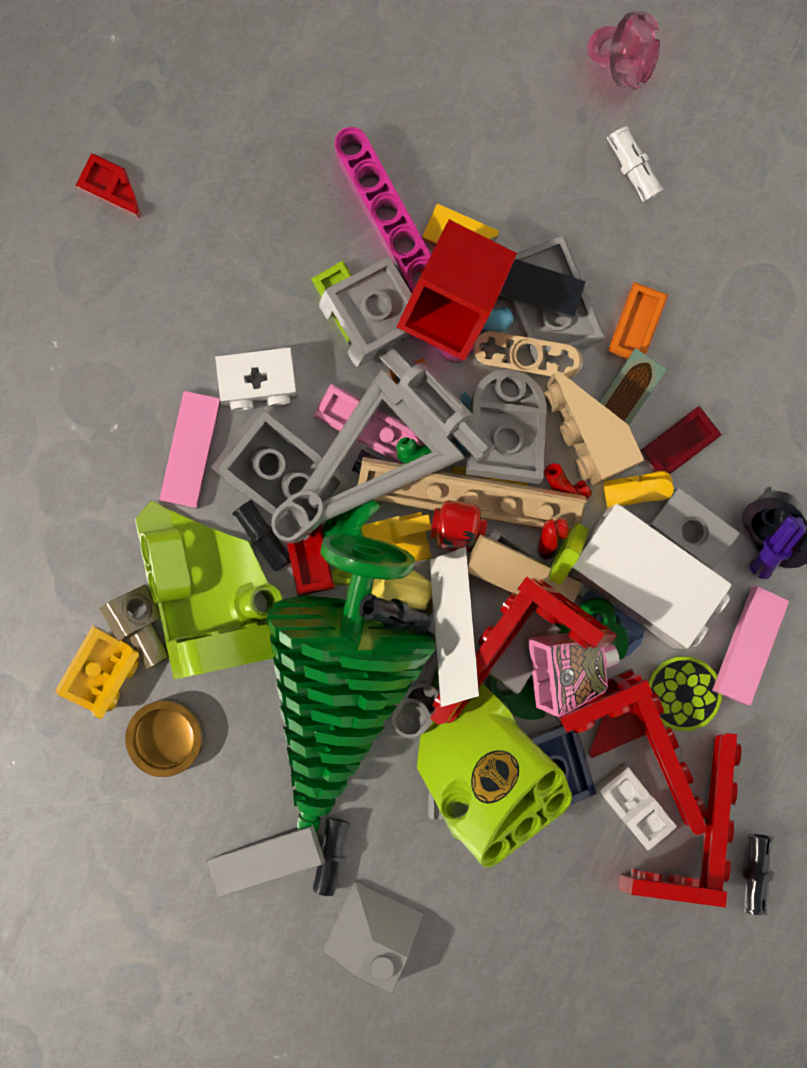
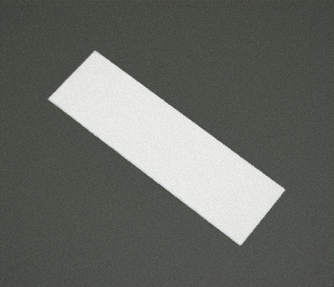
M466 546L430 559L441 707L479 696Z

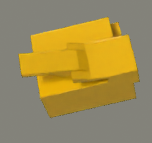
M418 512L364 524L361 527L363 536L379 539L408 551L415 557V563L432 559L426 531L432 529L429 515L422 516V513Z

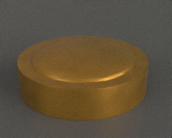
M158 700L139 709L131 718L125 735L126 749L132 762L141 771L155 777H171L185 771L198 758L204 740L203 728L197 715L185 704L174 700Z

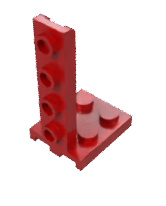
M526 576L517 588L520 591L519 594L512 593L501 607L500 611L504 615L496 626L489 625L478 640V644L481 645L475 654L478 689L535 609L541 617L551 624H564L570 628L571 631L568 633V636L585 649L589 647L593 649L609 647L617 634L541 579L539 581L537 578L531 579ZM439 694L433 703V707L436 710L430 719L439 725L456 721L471 698L441 707Z
M633 669L607 679L608 687L605 693L561 717L554 716L566 732L573 730L574 733H581L594 727L596 724L595 720L609 715V717L613 718L627 713L631 710L630 705L633 704L682 821L696 835L708 832L704 818L709 817L707 809L699 795L693 796L689 784L694 782L693 776L685 761L679 763L674 751L679 748L676 736L670 727H664L659 716L664 713L662 703L657 694L652 692L646 679L642 680L641 675L638 673L634 674Z
M721 734L713 739L706 808L709 817L705 818L708 832L704 833L700 879L669 874V881H661L662 874L632 869L631 876L620 875L619 891L636 896L726 908L727 891H723V884L729 881L731 873L730 859H726L727 843L731 844L734 837V821L730 820L731 804L735 805L738 796V784L733 781L734 766H739L742 754L741 744L737 743V734Z

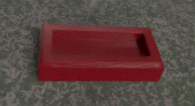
M699 405L640 451L644 460L654 472L666 471L671 474L722 434Z

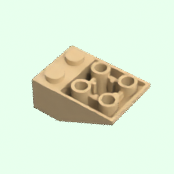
M560 371L553 373L546 385L548 391L544 392L550 410L553 413L558 411L564 424L560 426L562 437L568 447L574 446L579 459L575 460V464L584 481L589 479L591 485L594 486L630 470L644 461L627 423Z

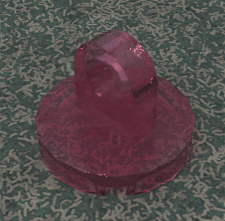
M642 11L629 12L625 14L617 27L603 26L591 35L587 47L588 54L598 65L610 68L612 79L618 87L637 90L641 88V82L646 83L651 78L658 62L660 40L655 39L654 30L659 31L658 23L650 13ZM612 39L610 51L605 55H601L602 45L607 40Z

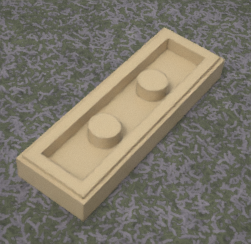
M480 534L467 559L468 573L509 592H515L517 595L520 592L517 588L526 576L531 579L537 578L539 581L541 579L572 602L576 599L583 585L579 579L567 575L561 586L549 580L548 574L551 566Z

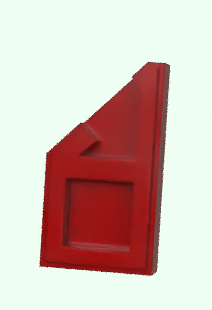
M91 153L75 185L77 189L139 218L141 211L125 168Z
M633 704L630 705L631 710L623 715L613 718L606 715L600 718L593 742L588 749L591 759L646 735Z

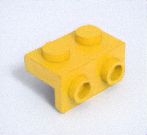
M93 625L55 692L57 695L90 710L95 717L102 719L106 711L110 712L116 706L120 696L118 690L125 678L129 679L135 673L139 664V652L132 644L124 640L118 641L114 635Z

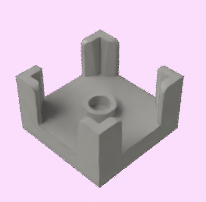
M389 256L325 289L318 304L327 319H330L333 313L335 314L352 342L347 352L356 368L372 360L378 350L402 338L405 342L415 337L396 328L412 293Z

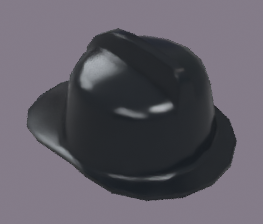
M772 486L767 487L756 501L748 504L742 513L741 521L759 552L764 547L765 538L773 535L788 516L795 518L799 516L807 527V520L804 517L800 501L787 492L775 491ZM807 529L792 548V556L787 560H783L779 567L799 568L807 564Z

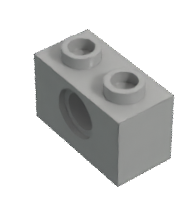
M680 488L674 489L672 496L662 503L647 523L648 526L711 570L715 568L740 534ZM686 522L692 523L698 530V537L694 543L687 542L682 536V527Z

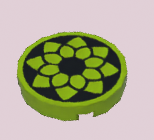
M691 656L673 657L660 662L650 673L647 681L652 692L657 694L664 708V713L659 715L664 726L677 731H694L707 725L717 714L722 701V695L712 691L717 675L704 661Z

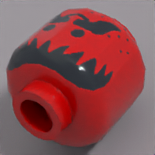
M447 500L442 504L441 508H435L430 538H436V544L440 549L455 551L466 546V553H470L480 534L486 535L488 520L480 519L481 511L475 504Z

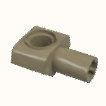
M146 584L109 601L99 608L118 641L127 638L131 640L147 670L169 658L168 651L152 626L160 621L161 617L159 607L152 600Z

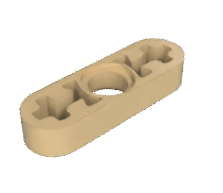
M493 331L482 333L474 343V354L485 365L552 377L553 373L561 371V366L546 362L547 370L541 369L546 360V346L551 347L548 353L551 356L562 357L564 351H569L568 357L574 359L573 367L567 366L565 372H561L567 378L576 376L583 365V358L579 350L568 344ZM492 338H496L495 344L497 346L510 348L509 341L513 340L514 344L510 349L511 363H506L508 355L494 353L492 359H489V353L483 351L484 344H491ZM526 344L534 345L538 351L536 362L530 366H524L518 359L520 348Z

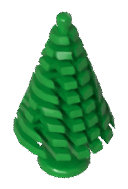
M348 534L330 535L324 537L322 541L321 556L330 565L351 573L346 599L317 596L285 598L274 602V607H268L266 614L271 632L270 643L272 653L275 655L273 662L275 675L278 678L277 692L282 705L279 706L280 713L285 725H287L283 726L284 738L287 746H291L286 747L289 765L293 766L291 767L292 787L295 786L293 790L294 807L297 806L298 811L301 812L297 821L298 830L313 825L317 833L321 821L320 816L331 812L336 804L335 798L339 797L347 787L349 776L355 775L361 765L360 761L364 760L371 750L373 741L378 739L385 727L382 726L393 715L397 708L395 704H399L408 692L410 683L417 679L422 671V666L425 665L436 649L435 641H429L432 636L427 631L424 634H415L405 629L393 631L386 628L383 623L365 620L360 615V603L366 595L371 594L374 579H402L412 573L415 563V557L408 551L394 544L365 536Z

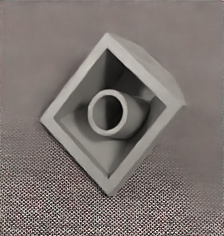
M355 880L323 952L356 977L392 993L409 957L424 912Z

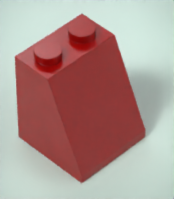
M448 219L396 328L465 361L493 310L517 253Z

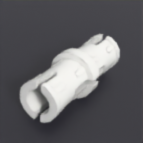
M628 126L616 130L607 137V141L623 166L621 168L623 175H628L642 202H648L661 194L664 189L648 164L650 159L646 153L643 154Z

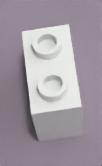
M290 347L215 357L220 401L225 407L230 406L231 411L253 409V403L268 402L269 407L285 406L290 404V399L298 398L294 357ZM260 373L263 379L267 380L261 382V388L255 389L252 383H248L255 380V374Z

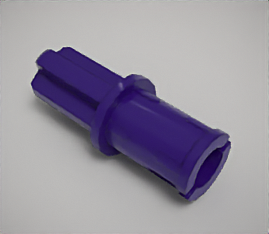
M788 516L773 535L765 538L763 549L749 565L754 575L764 565L765 568L758 577L769 579L779 564L792 556V548L807 529L802 518L799 516L796 518Z

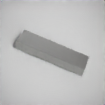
M312 825L210 858L206 862L217 896L221 897L325 863V859L314 826Z

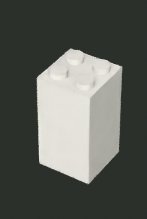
M617 503L603 512L587 535L580 557L568 573L570 576L579 579L584 586L598 593L599 596L609 601L613 606L642 625L672 648L688 649L690 645L696 647L708 631L705 623L712 613L718 615L727 605L730 596L726 593L732 586L731 583Z

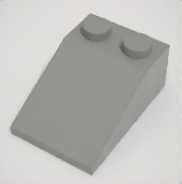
M256 409L210 468L273 516L276 509L283 502L303 489L322 460V457L266 411ZM337 470L321 494V501L344 492L351 483V480Z

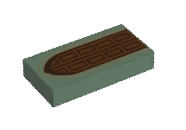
M635 348L599 402L630 425L667 368Z

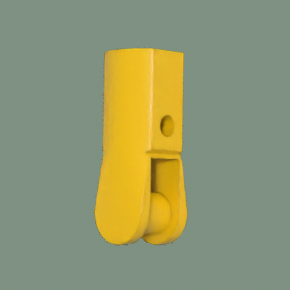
M657 471L641 476L637 475L604 481L607 507L609 508L616 503L624 506L642 503L643 501L669 499L674 492L672 476L666 471Z

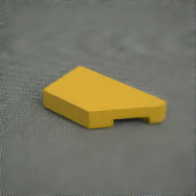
M436 204L422 239L436 246L448 219L492 241L497 239L499 230L440 204Z

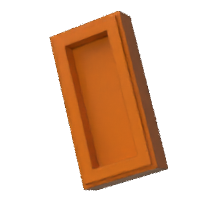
M633 282L606 353L627 360L636 348L646 355L668 294Z

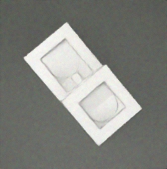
M624 763L595 786L648 851L677 828L659 803L649 794Z

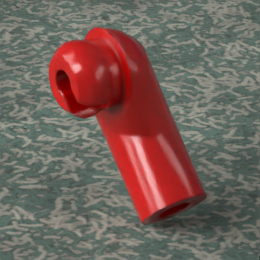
M552 463L545 468L544 475L552 490L586 496V499L592 496V491L584 480H579L572 486L561 465Z
M553 518L544 523L537 545V553L541 559H552L556 553L557 539H565L569 536V527L566 519L560 518L553 521Z

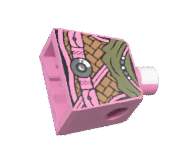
M568 633L528 638L536 708L561 717L605 693L608 687L606 669L617 666L619 663V654L615 646L610 644L609 647L594 649L589 647L585 649L572 640Z

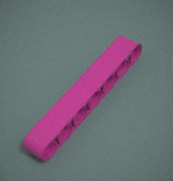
M356 127L343 128L338 132L334 143L338 164L388 256L411 293H413L416 284L413 282L412 276L416 272L424 270L431 254L367 136ZM350 143H356L361 147L360 152L355 155H347L342 149ZM366 175H373L379 180L378 184L371 188H366L359 182ZM383 207H391L397 214L391 220H382L377 216V212ZM408 239L412 241L414 248L408 253H401L395 249L394 245L398 240ZM474 345L471 348L465 360H467L470 357L471 353L473 352ZM439 349L446 360L452 363L464 362Z

